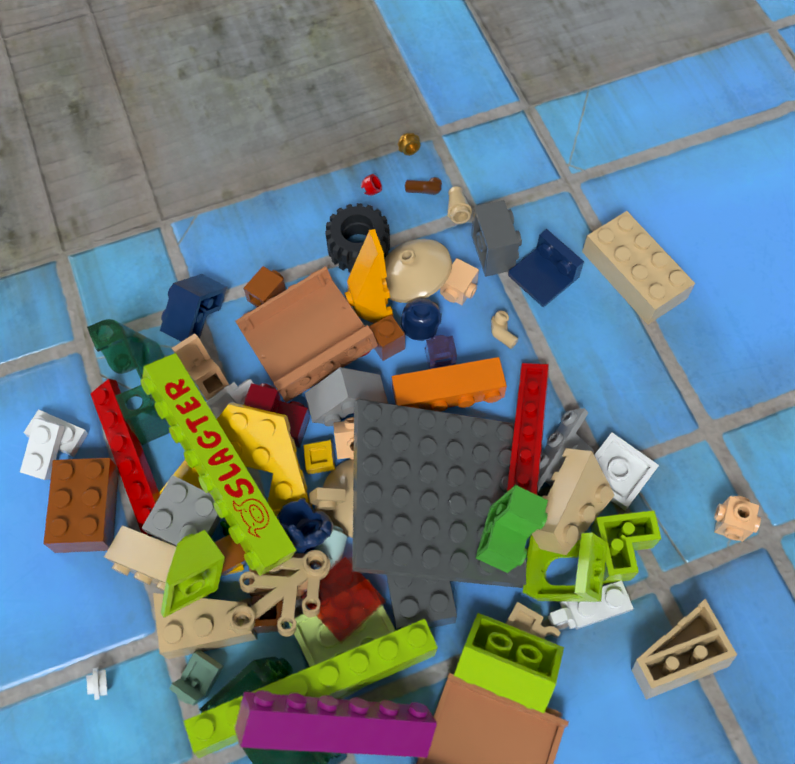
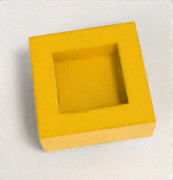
M331 440L303 445L305 468L308 475L336 470Z

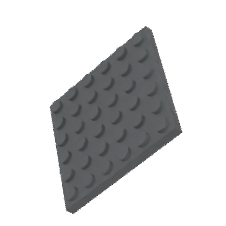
M358 399L354 404L352 571L523 588V585H526V558L521 566L515 567L508 573L475 558L490 506L507 493L515 423Z

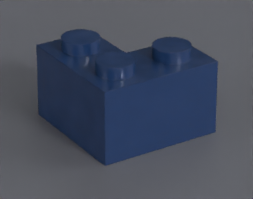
M203 274L173 283L168 291L169 299L166 309L161 316L162 324L160 331L180 342L193 334H196L200 339L207 315L221 310L227 286Z

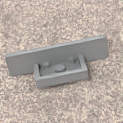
M585 408L567 411L562 416V423L556 432L548 438L547 446L541 453L538 491L544 482L551 487L553 486L554 482L551 478L554 472L560 471L565 460L562 455L566 448L594 452L576 434L589 413Z

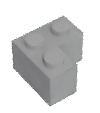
M341 367L305 393L312 422L325 424V426H334V422H341L342 418L354 413V404L358 399L388 404L379 374Z

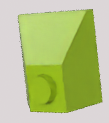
M206 530L195 535L189 534L177 543L165 582L161 614L164 618L218 590L225 557Z

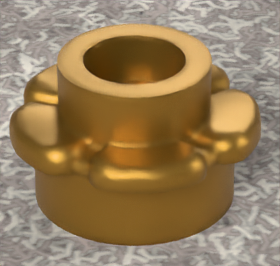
M414 133L403 134L398 142V150L407 156L415 154L421 145L419 136Z

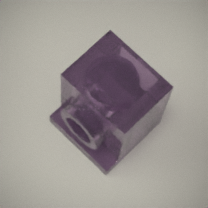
M438 335L426 340L425 354L429 369L456 365L457 352L453 336ZM448 359V361L435 363L436 360Z

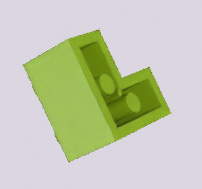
M655 510L596 517L590 527L591 532L607 542L603 584L615 583L621 580L622 582L631 581L639 571L634 551L652 549L661 540Z

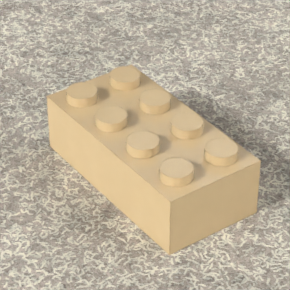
M628 211L586 237L582 251L583 254L647 325L688 299L695 282Z

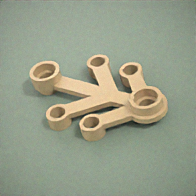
M313 550L308 552L303 558L291 557L288 561L267 572L269 574H277L281 569L296 570L297 572L290 577L259 576L251 571L244 572L239 579L240 587L244 592L251 593L257 588L273 590L251 607L238 606L234 608L229 616L231 629L237 634L249 633L255 626V620L284 598L282 616L277 622L278 632L284 637L292 636L296 632L294 614L297 588L307 580V597L302 601V612L307 617H315L320 612V600L318 599L320 579L326 577L330 571L328 556L321 551ZM313 564H319L321 566L319 569L310 568V566ZM246 579H253L254 583L245 585L244 581ZM314 603L317 607L314 610H308L306 605ZM241 619L249 621L246 626L237 625ZM285 622H290L293 625L287 630L281 627Z

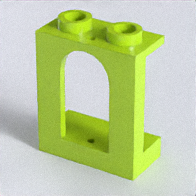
M582 533L581 540L576 542L567 555L540 549L531 535L527 549L526 585H523L522 593L538 601L601 602L607 542L594 533ZM559 558H579L575 585H551L546 578L547 568L550 563Z

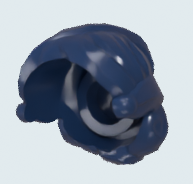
M303 497L298 501H291L285 504L276 517L294 545L295 553H305L309 548L321 545L331 536L334 526L331 518L325 512L316 511L314 513Z

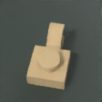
M316 488L309 493V504L315 505L314 513L316 511L326 513L327 510H334L337 505L345 501V489Z

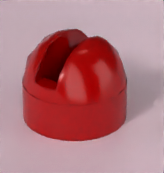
M371 174L362 180L361 189L365 188L364 194L372 196L382 191V184L375 174Z

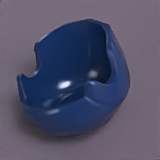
M416 298L406 304L401 317V326L405 335L419 341L433 338L436 335L438 326L441 323L439 306L429 299Z

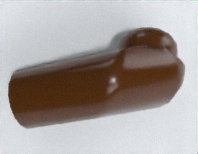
M432 177L429 181L407 180L405 182V191L407 193L436 195L442 189V181L437 177Z

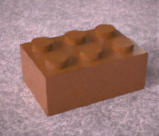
M111 458L53 460L43 544L54 553L108 551L114 539L119 478L118 468Z

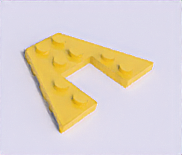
M236 403L228 404L217 418V421L246 467L273 473L267 503L277 517L285 504L291 501H298L302 497L309 504L308 489L296 456L297 450L294 440L291 438L287 415ZM184 460L173 476L203 490L198 479L200 476L195 467L191 468L186 460ZM164 486V487L161 489V491L159 492L160 495H161L162 491L164 490L165 486Z

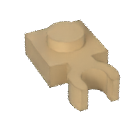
M519 602L516 603L506 622L507 625L545 639L547 634H551L556 638L560 635V631L555 627L541 626L540 624L544 617Z

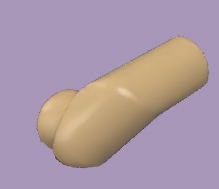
M497 311L491 319L492 335L512 349L517 344L519 338L508 331L507 321L509 320V315L505 311Z

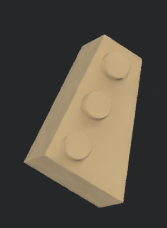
M566 448L562 455L565 460L560 471L554 472L551 478L554 483L548 496L543 495L542 497L548 500L545 510L548 514L547 521L541 530L538 529L532 533L540 549L567 555L580 539L581 534L585 533L596 517L615 496L593 452Z

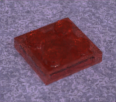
M344 557L329 571L326 577L320 579L318 595L320 612L316 617L342 644L383 606L386 600L360 572L352 571V563ZM307 591L300 597L302 601L307 597ZM314 603L307 604L310 610H314L317 607Z

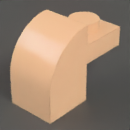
M196 334L172 347V350L178 355L201 395L207 401L229 385L219 366L210 358Z

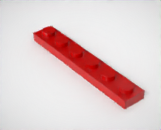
M522 363L507 492L517 485L538 495L549 364Z
M107 379L90 394L140 531L151 537L142 527L160 494L116 380Z

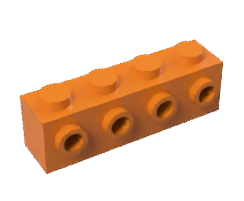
M499 357L392 376V390L396 405L437 412L445 411L447 408L454 406L466 408L482 401L487 403L497 402L505 397L507 388Z

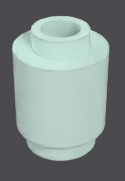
M333 526L330 537L314 548V550L321 551L328 556L330 571H336L337 565L341 564L347 536L343 534V529L337 526ZM313 564L317 568L321 567L319 564Z

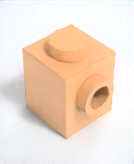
M456 258L452 264L449 278L440 288V294L449 302L463 305L466 299H471L477 290L478 285L476 284L478 282L479 269Z

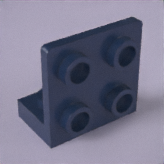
M546 229L539 234L536 249L510 269L508 276L537 303L545 307L580 277L584 261Z

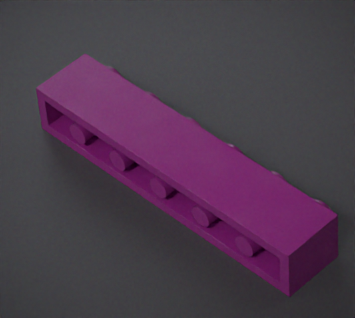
M261 690L256 693L244 692L235 731L241 748L427 758L437 722L427 706L417 702L397 704L389 700H382L381 702L365 701L361 698L345 700L335 699L327 695L320 696V698L305 697L298 693L279 695Z

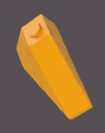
M372 229L369 230L347 280L348 291L344 292V295L350 306H353L358 317L371 323H376L389 315L393 316L391 306L386 307L390 293L385 279L387 273L384 254L376 231Z

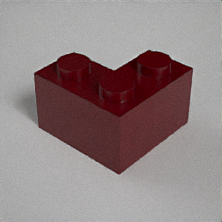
M251 383L243 405L287 415L291 438L294 440L295 446L300 448L310 420L308 408L295 401L290 403L282 402L278 390L269 384L262 383L257 385Z

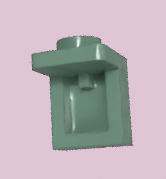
M199 649L193 653L180 679L174 681L169 689L177 694V698L180 701L196 705L207 698L224 666Z

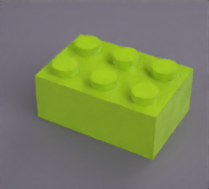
M477 612L454 676L469 684L489 690L497 696L520 703L526 708L544 713L557 683L564 647Z

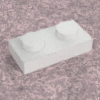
M39 409L23 432L27 437L30 436L34 418H41L64 425L65 428L58 451L72 457L76 455L88 435L86 430Z
M34 418L20 473L43 480L51 479L52 463L57 457L65 428L64 425L41 418Z

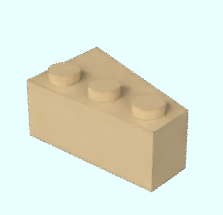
M121 526L104 557L114 563L112 566L113 570L125 576H128L131 572L135 574L133 578L146 585H150L152 582L157 585L158 589L164 591L176 546Z
M153 593L159 651L167 659L190 655L199 649L204 652L257 640L254 629L247 634H237L230 626L229 616L231 611L238 606L250 607L248 603L201 598L164 618L161 614L164 594ZM241 619L237 625L246 626L249 621Z
M704 599L697 608L679 621L671 631L662 636L636 660L632 673L647 700L729 667L737 653L708 602Z

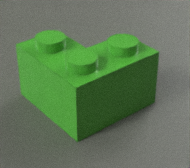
M517 485L511 488L490 506L475 558L506 573L517 566H521L527 556V549H525L527 539L536 530H541L547 521L548 514L545 510L548 500Z

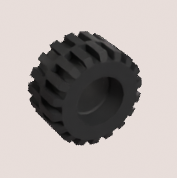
M357 203V206L349 204L346 205V209L339 208L337 215L332 214L329 217L330 222H327L325 231L329 257H331L335 265H339V269L344 271L347 268L348 273H351L364 243H353L347 239L358 234L367 236L369 230L372 229L376 231L383 250L384 259L388 255L390 250L389 224H387V218L382 216L380 210L376 209L374 211L371 205L363 207L362 203Z

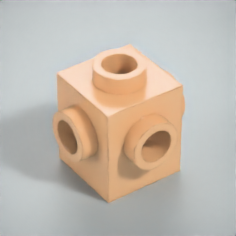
M351 417L343 422H334L337 459L350 458L354 460V417Z
M730 496L723 504L719 503L714 515V520L717 521L714 533L723 535L731 540L743 542L759 529L761 517L757 516L759 505L751 503L749 499L742 496Z

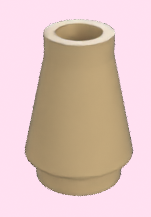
M452 187L448 191L447 214L452 222L462 224L470 219L472 208L462 188Z

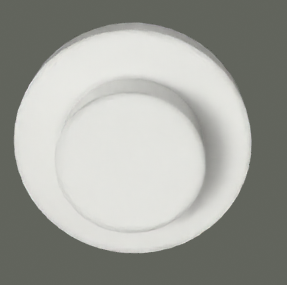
M93 668V675H87L88 695L94 694L95 700H99L100 696L107 695L106 670L98 671V668Z

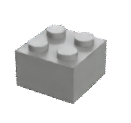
M172 475L142 529L147 534L163 542L177 546V543L189 534L195 535L203 530H206L208 535L212 537L221 518L214 508L213 503L215 501L210 493H206Z

